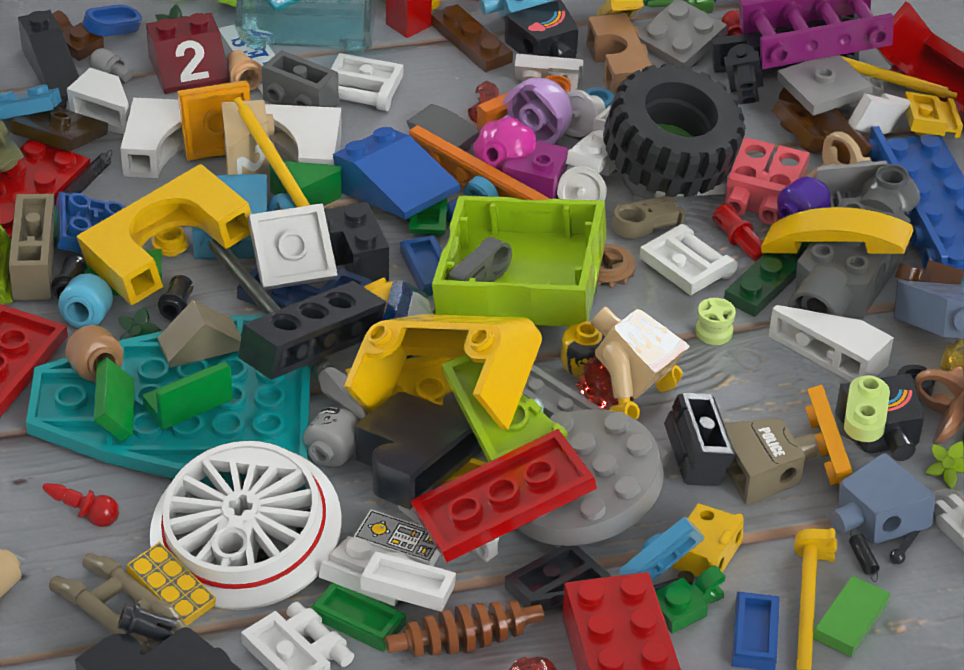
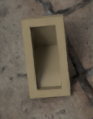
M194 299L158 337L159 346L169 368L239 351L241 336L231 318Z

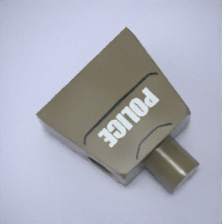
M771 418L724 423L735 453L731 466L726 469L727 474L746 505L798 485L802 478L805 459L814 458L818 455V445L815 437L812 434L794 437L782 419Z

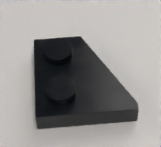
M562 545L505 576V589L524 607L541 604L543 611L563 609L564 584L566 582L612 576L579 546Z

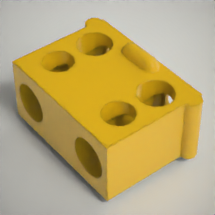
M698 503L688 517V520L699 529L705 538L670 568L679 571H690L694 576L699 577L705 570L716 565L723 573L743 541V515L740 513L736 515Z

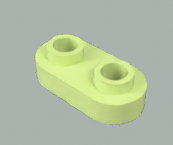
M868 375L858 377L850 384L844 430L851 438L857 441L873 442L881 438L884 433L890 390L883 380Z

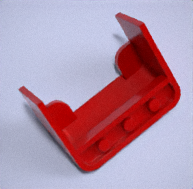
M905 1L893 18V45L876 49L891 66L889 70L948 87L949 91L956 92L957 96L954 102L958 113L963 116L961 121L964 123V53L934 34L912 5ZM939 97L940 101L947 102L949 98L945 97L944 99Z

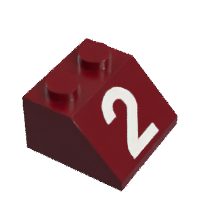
M211 12L205 14L195 13L187 17L161 19L157 22L146 23L149 59L164 94L230 83L220 31Z

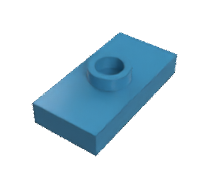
M684 516L663 534L658 533L650 537L643 544V550L622 566L619 572L621 575L649 572L651 580L654 581L702 542L705 537Z

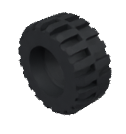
M663 64L657 68L655 65L643 68L642 72L637 70L630 74L618 86L604 125L603 142L606 145V151L610 160H615L614 165L621 174L626 173L629 176V181L638 186L640 183L647 187V191L655 194L657 191L664 192L665 196L676 197L678 194H683L684 197H692L697 195L698 191L703 194L713 190L730 173L745 135V118L741 107H738V101L732 93L728 94L726 86L720 81L714 82L710 79V75L705 72L697 73L691 71L692 67L683 65L681 68H677L673 64ZM657 124L674 125L685 130L693 137L672 134Z

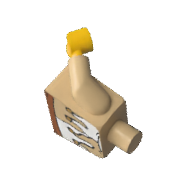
M605 306L593 318L591 324L605 336L604 340L595 350V355L608 369L612 380L613 396L618 398L619 404L610 407L609 410L623 412L637 420L640 415V409L635 402L630 401V397L637 399L654 384L660 392L675 389L683 375L682 370L676 363L690 346L642 310L636 309L621 320Z

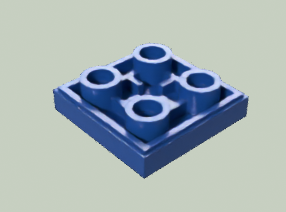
M59 192L56 200L57 248L82 253L76 236L127 206L116 201L105 202L88 198L81 193L69 194Z

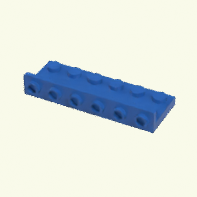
M871 126L870 136L867 141L872 147L866 157H870L872 162L887 161V164H896L904 167L918 186L921 196L919 204L904 214L911 220L910 224H912L913 233L910 241L913 247H917L922 257L924 269L926 270L928 260L964 270V175L942 136L924 135L886 140L879 126Z

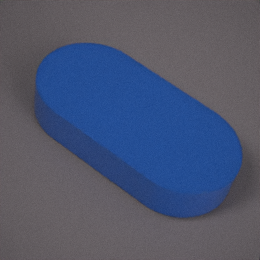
M119 4L96 7L86 10L82 25L93 34L113 36L137 32L142 16L136 9L127 5Z

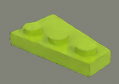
M465 354L442 364V372L488 462L556 429H559L567 439L568 432L558 422L555 424L542 412V407L532 398L528 399L523 393L509 429L501 430L473 395L484 363L473 362Z

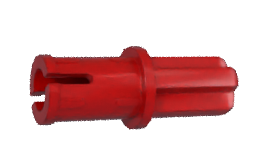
M729 204L720 205L713 212L716 215L712 216L713 222L726 233L730 244L733 246L738 244L754 262L765 254L761 251L763 241L753 232L754 227L752 223L744 221Z

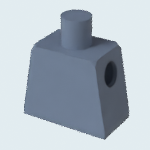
M883 453L842 480L839 487L838 509L831 511L829 518L832 527L837 533L843 534L856 528L871 543L878 544L907 535L912 531H920L931 527L933 524L935 494L888 454Z

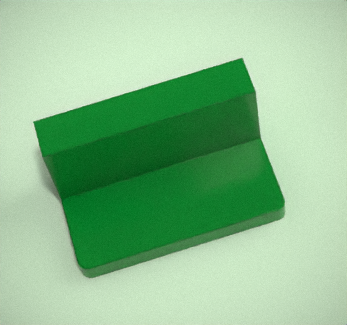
M222 362L142 395L143 407L159 427L164 430L232 401L231 367L227 362Z

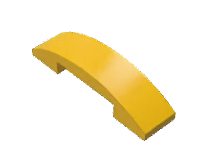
M844 207L811 209L789 215L772 224L762 243L761 251L762 253H797L802 242H865L868 254H904L913 233L912 224L901 219L870 210Z

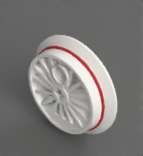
M259 441L232 442L207 450L192 459L178 472L162 494L153 513L150 543L152 547L161 542L216 597L214 607L228 610L261 608L289 598L317 578L320 563L323 560L328 561L329 554L338 545L342 528L341 507L337 493L327 476L302 456L270 443ZM218 471L231 472L234 491H232ZM240 474H247L242 489ZM207 476L217 490L199 481ZM303 485L307 488L306 490L293 492ZM189 492L201 499L187 498L185 495ZM311 506V511H310V512H308V511L293 510V509H298V508H303V507ZM176 513L191 514L175 518ZM283 525L303 527L304 529L298 534ZM192 532V533L188 534L187 536L183 537L182 539H180V540H178V541H177L176 537L174 536V535H179V534H183V533ZM265 533L289 546L282 552H279ZM206 544L196 557L190 554L192 551ZM261 546L269 556V559L256 563L257 553ZM214 558L216 560L217 565L211 564Z

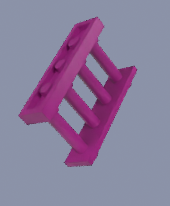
M739 0V20L742 33L747 34L759 31L762 35L760 37V62L762 69L893 45L894 16L892 13L873 16L871 13V0ZM857 14L859 19L841 22L838 16ZM824 19L827 25L809 28L806 22ZM792 25L795 30L776 34L774 28Z

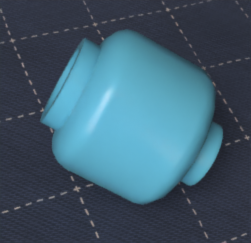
M91 273L80 274L72 278L60 294L58 301L59 312L63 319L73 327L80 329L88 325L97 326L112 307V289L100 276Z

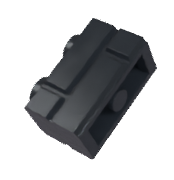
M678 394L672 405L673 410L669 411L664 425L678 466L681 467L680 472L683 481L687 485H720L727 473L726 469L731 466L735 458V453L716 400L712 394Z

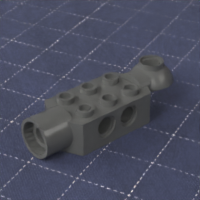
M886 164L878 168L877 172L864 182L860 192L861 197L843 198L837 207L875 211L901 219L910 224L911 220L904 213L915 208L919 204L921 196L917 184L904 167L896 164ZM811 242L797 261L796 287L794 294L788 302V307L847 318H864L899 263L907 254V247L904 254H868L865 242Z

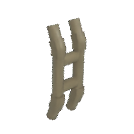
M88 553L83 558L82 565L85 569L95 572L97 576L106 580V582L89 592L85 585L74 579L54 576L49 582V588L52 592L62 595L64 599L72 602L75 606L81 607L113 635L124 634L125 630L117 628L120 615L118 616L104 603L121 591L134 601L139 602L141 608L169 617H176V627L172 628V632L176 633L181 628L187 627L173 606L165 600L158 598L123 570L118 562L107 556ZM131 633V636L140 643L142 655L153 649L148 644L146 637Z

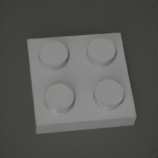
M674 0L638 32L641 44L646 45L648 52L669 64H673L677 68H681L683 65L692 67L712 49V38L728 34L727 24L683 0Z

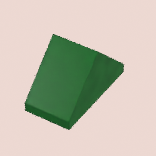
M283 161L310 205L323 203V206L341 198L342 166ZM270 165L271 193L274 195L288 194Z

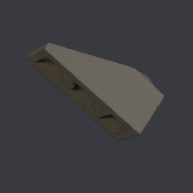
M16 194L9 259L13 300H49L52 298L51 284L54 264V194Z

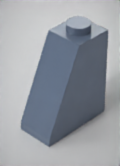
M897 280L894 318L941 337L964 339V285Z

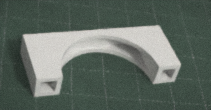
M133 97L120 148L123 176L158 178L167 161L184 149L178 100ZM265 104L266 114H273L274 135H268L271 142H274V147L284 152L293 162L334 165L332 154L340 150L342 136L341 108Z

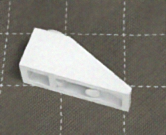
M776 305L772 310L768 336L849 382L861 376L871 375L876 377L889 364L894 337L862 320Z

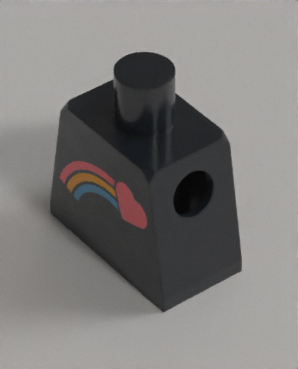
M561 0L506 14L505 43L519 54L576 58L578 26Z
M910 373L879 378L888 385L890 390L885 429L882 437L876 441H857L864 452L871 454L890 450L896 461H904L914 455L916 451L915 446L919 443L924 414ZM851 383L840 384L835 413L843 425Z

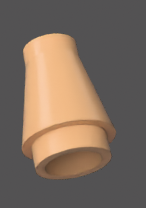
M241 50L232 51L227 57L231 82L247 81L250 91L256 89L262 81L261 65Z

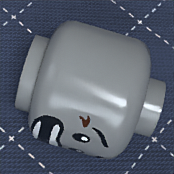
M329 407L321 410L303 434V443L308 446L310 458L314 462L328 467L344 465L356 450V423L358 422L356 416L343 408Z

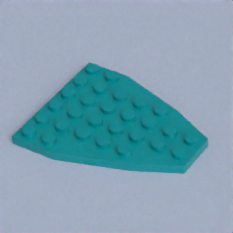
M234 315L229 318L233 320L241 336L243 324L265 315ZM163 331L119 340L123 349L121 369L135 379L133 435L124 441L118 440L94 421L96 383L83 379L69 365L66 357L37 366L34 369L26 418L27 434L105 463L174 479L178 472L198 455L214 447L239 441L270 443L308 460V446L303 443L304 431L309 426L311 371L307 366L270 380L239 359V351L169 368L158 343V337ZM222 362H227L231 367L232 401L164 430L159 427L143 407L142 395ZM218 471L228 486L234 491L231 472ZM240 474L242 489L247 474ZM205 476L199 481L213 489H216V487L213 485V483L207 476ZM303 485L293 492L306 490L307 488Z

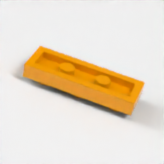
M823 385L807 389L812 405L805 406L811 429L819 427L821 431L814 434L820 456L829 455L830 461L823 463L831 486L839 484L840 487L842 480L853 472Z

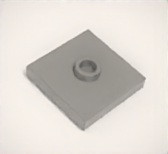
M840 55L805 61L778 70L777 81L813 116L859 101L864 93L872 95L873 86Z

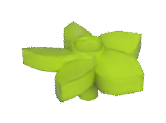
M963 441L953 444L948 451L942 446L932 444V453L938 462L930 465L925 473L931 476L943 474L944 481L952 489L957 481V472L964 474Z

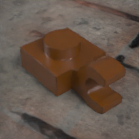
M60 10L52 13L61 27L73 58L81 61L90 56L95 50L104 48L103 36L89 32L83 27L82 22L73 26L66 14Z
M928 260L926 270L899 263L895 277L906 281L962 285L964 270Z

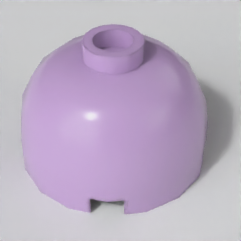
M530 78L511 89L503 100V106L507 104L508 113L504 117H514L523 125L529 126L536 135V142L542 141L555 144L564 136L571 125L573 107L569 96L560 85L547 78Z

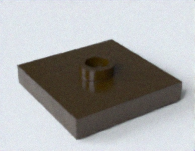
M57 106L53 107V110L19 116L12 119L10 125V132L68 152L107 135L108 131L107 122Z

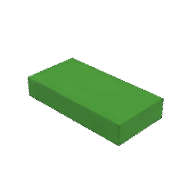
M852 575L815 627L813 639L852 657L888 605L891 593Z

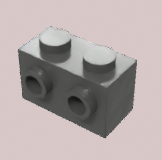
M283 50L262 66L264 101L274 105L334 108L339 105L337 71Z

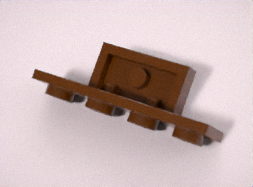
M783 87L779 94V99L771 111L781 120V127L798 138V145L810 153L822 152L824 141L828 135L833 132H844L856 142L862 156L866 158L871 150V144L857 130H854L848 123V120L836 108L813 116ZM834 140L832 146L837 148V160L848 165L851 156L847 146L839 140Z

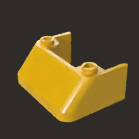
M420 314L380 321L371 326L367 331L346 379L344 388L369 414L390 398L407 355L460 357L467 354L473 362L484 363L473 395L500 429L508 430L540 348L542 335L534 323L527 318Z

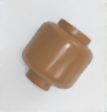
M88 325L81 327L70 336L65 347L69 365L86 381L96 383L97 364L107 357L120 368L123 363V349L119 341L105 328L100 326Z

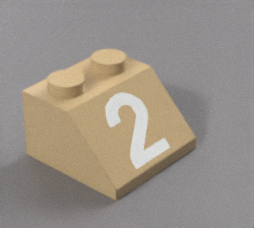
M243 101L245 105H249L267 136L274 135L273 114H266L265 101ZM222 102L226 175L267 174L268 179L269 162L239 115L238 106L235 102Z

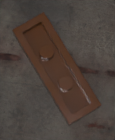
M458 4L447 6L432 13L431 25L485 73L513 62V51Z

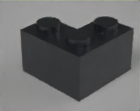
M353 203L325 209L324 212L335 265H344L346 271L369 278L372 282L385 277L386 281H389V245L369 203Z

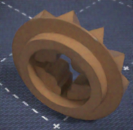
M605 243L602 261H604L609 269L600 266L597 287L601 284H608L613 288L615 283L626 284L628 278L634 277L635 258L625 248Z

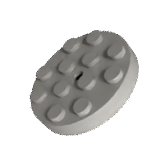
M584 409L571 412L560 411L553 414L549 419L555 424L558 422L568 432L566 440L594 476L597 489L517 529L526 536L543 543L560 546H578L611 538L636 524L656 502L664 479L658 445L651 432L642 423L623 412Z

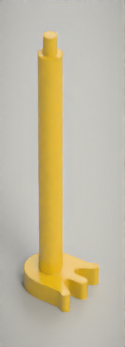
M841 56L860 74L872 76L945 99V97L956 99L957 93L949 91L948 87Z
M241 97L236 98L234 101L239 108V115L296 207L309 206V202L249 105H245Z
M834 528L804 529L799 531L794 538V551L803 558L796 670H811L817 560L835 561L837 539H835Z

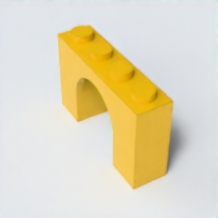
M199 164L76 237L86 264L132 306L163 287L154 258L142 248L149 238L168 228L192 226L202 229L222 247L227 249L251 235L247 218L252 213L246 200L206 167Z

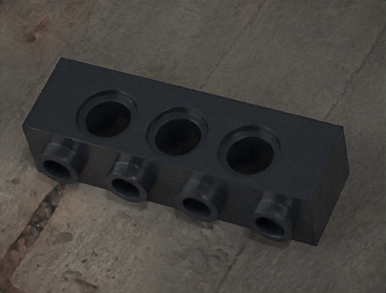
M351 281L243 324L238 358L270 380H273L363 342L370 327L383 321L386 301L358 283Z

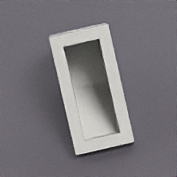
M89 68L67 88L70 111L107 122L108 129L124 134L130 111L119 76Z

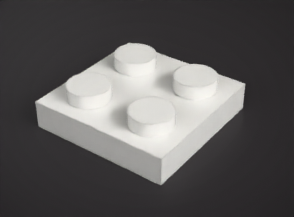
M323 203L249 214L247 219L260 283L264 290L331 280L337 277Z

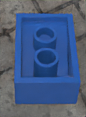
M392 127L378 128L372 135L362 140L352 141L346 144L344 149L332 154L334 165L342 166L343 194L363 202H368L372 206L404 219L461 191L460 184L410 135L394 130Z

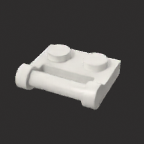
M342 53L338 54L331 67L332 70L338 72L340 100L376 106L377 110L381 111L389 110L392 97L403 77V64Z
M685 224L671 229L640 247L639 258L690 296L720 278L729 279L738 267L736 260L729 255L723 256L694 236V231Z

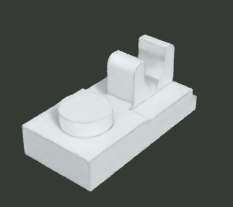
M516 54L515 79L522 82L530 78H545L551 75H559L570 80L572 91L577 90L579 79L583 77V60Z

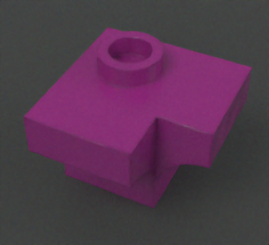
M537 141L535 150L528 156L521 158L508 157L503 166V173L550 199H559L557 186L561 176L566 172L568 166L566 161L570 148Z

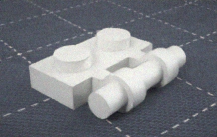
M294 602L288 607L286 614L290 617L289 620L286 621L278 612L274 611L241 632V644L268 670H330V662L328 660L334 659L342 667H346L354 659V653L346 647V640L338 632H330L322 624L321 616L311 608L306 609L299 602ZM310 636L315 642L310 644L304 637Z

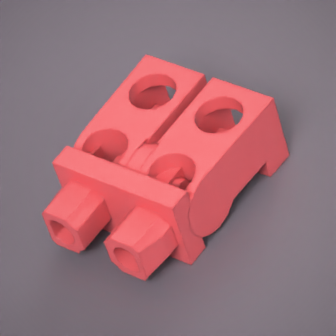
M744 137L732 171L727 179L725 204H729L739 216L744 215L746 211L758 213V218L762 223L772 225L781 219L777 207L778 194L796 179L807 175L810 153L779 145L773 158L775 144ZM758 150L761 151L764 154V156L761 158H752L748 156V151ZM791 158L799 164L796 166H786L782 164V159Z

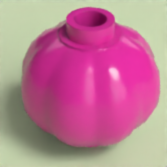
M514 117L494 120L482 127L480 135L474 144V154L476 158L503 172V166L508 157L521 158L533 153L536 135L529 126L523 125Z

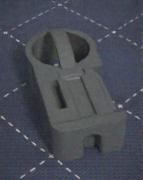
M493 237L486 238L472 253L450 271L449 280L469 281L470 278H476V281L494 282L507 271L512 259L511 246Z

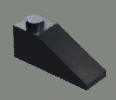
M51 10L34 11L29 15L18 17L22 51L41 85H47L48 90L59 88L61 98H68L67 88L79 78L61 27Z

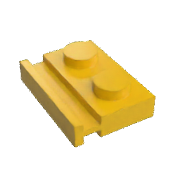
M905 91L904 99H908L911 102L905 113L911 131L920 136H945V132H952L955 138H960L963 124L953 98H948L947 102H942L938 96Z

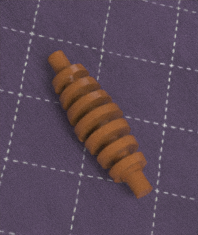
M516 600L506 601V611H504L500 602H490L488 612L483 603H473L471 614L466 604L455 606L454 617L450 609L439 612V625H437L433 614L423 617L422 629H420L417 620L407 622L406 630L403 633L385 636L386 648L388 653L407 650L411 652L413 657H422L424 655V646H426L430 656L441 655V642H443L447 654H458V639H460L464 653L473 652L476 649V637L480 648H485L492 644V632L497 643L508 639V629H510L513 637L523 635L526 625L544 621V611L541 604L523 608Z

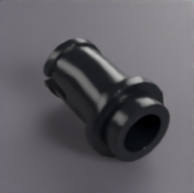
M75 255L66 257L59 275L55 276L52 280V290L58 299L72 278L85 273L87 264L81 257Z
M175 275L169 283L167 292L160 296L158 308L164 318L174 320L188 305L187 300L194 286H191L193 282L189 277Z
M135 601L134 605L125 603L117 628L125 630L124 634L126 635L135 633L163 642L174 634L171 630L176 627L177 618L141 608L140 603Z

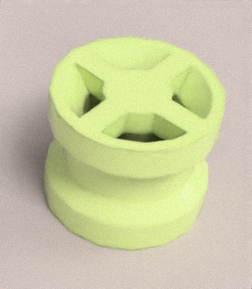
M721 298L703 300L699 304L697 312L699 320L695 328L696 336L706 344L721 345L727 343L733 335L732 323L736 315L735 307L731 302Z

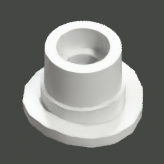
M575 89L567 92L573 107L571 125L566 134L571 137L581 138L592 132L594 118L602 113L606 107L600 97L590 96L583 90Z
M578 165L569 168L561 176L557 186V195L559 199L605 201L607 187L600 173L588 166Z

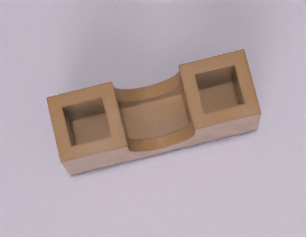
M627 13L588 17L586 44L595 63L605 62L603 82L606 89L615 95L618 86L627 79V76L637 70L642 72L643 68L655 64L650 63L646 45L641 44L637 26L632 25Z

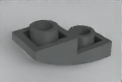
M430 104L406 121L409 129L419 125L465 152L470 149L471 144L480 135V131L465 119L435 104Z

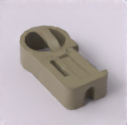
M668 196L632 203H622L614 209L611 228L619 236L636 239L651 235L653 230L683 224L685 210L681 206L676 207L677 201L673 197Z

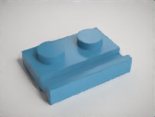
M38 85L28 88V94L15 96L14 91L0 93V120L53 110V107H56L62 101L59 88L48 90L47 85Z

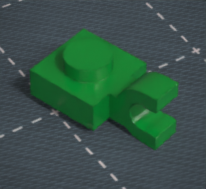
M716 565L705 570L692 585L683 577L655 591L667 628L672 634L706 617L708 611L707 604L724 598V591L718 585L725 582V575Z

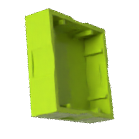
M458 196L450 223V238L441 253L432 283L435 315L527 318L534 325L569 327L581 322H589L607 237L605 201L575 199L522 200L511 197ZM493 237L511 246L512 259L507 271L494 282L476 281V278H470L469 281L449 280L450 271L472 253L486 238Z

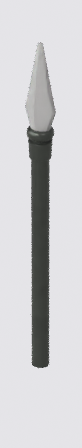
M213 239L209 243L211 251L266 315L280 310V307L229 248L225 249ZM322 358L306 365L313 374V377L320 382L321 390L325 395L352 412L359 419L366 416L363 408L344 388L347 375L336 370L332 362Z

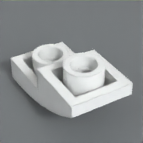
M864 93L848 123L854 130L870 133L871 126H879L883 134L892 133L896 130L911 102L908 99L885 93L881 97Z

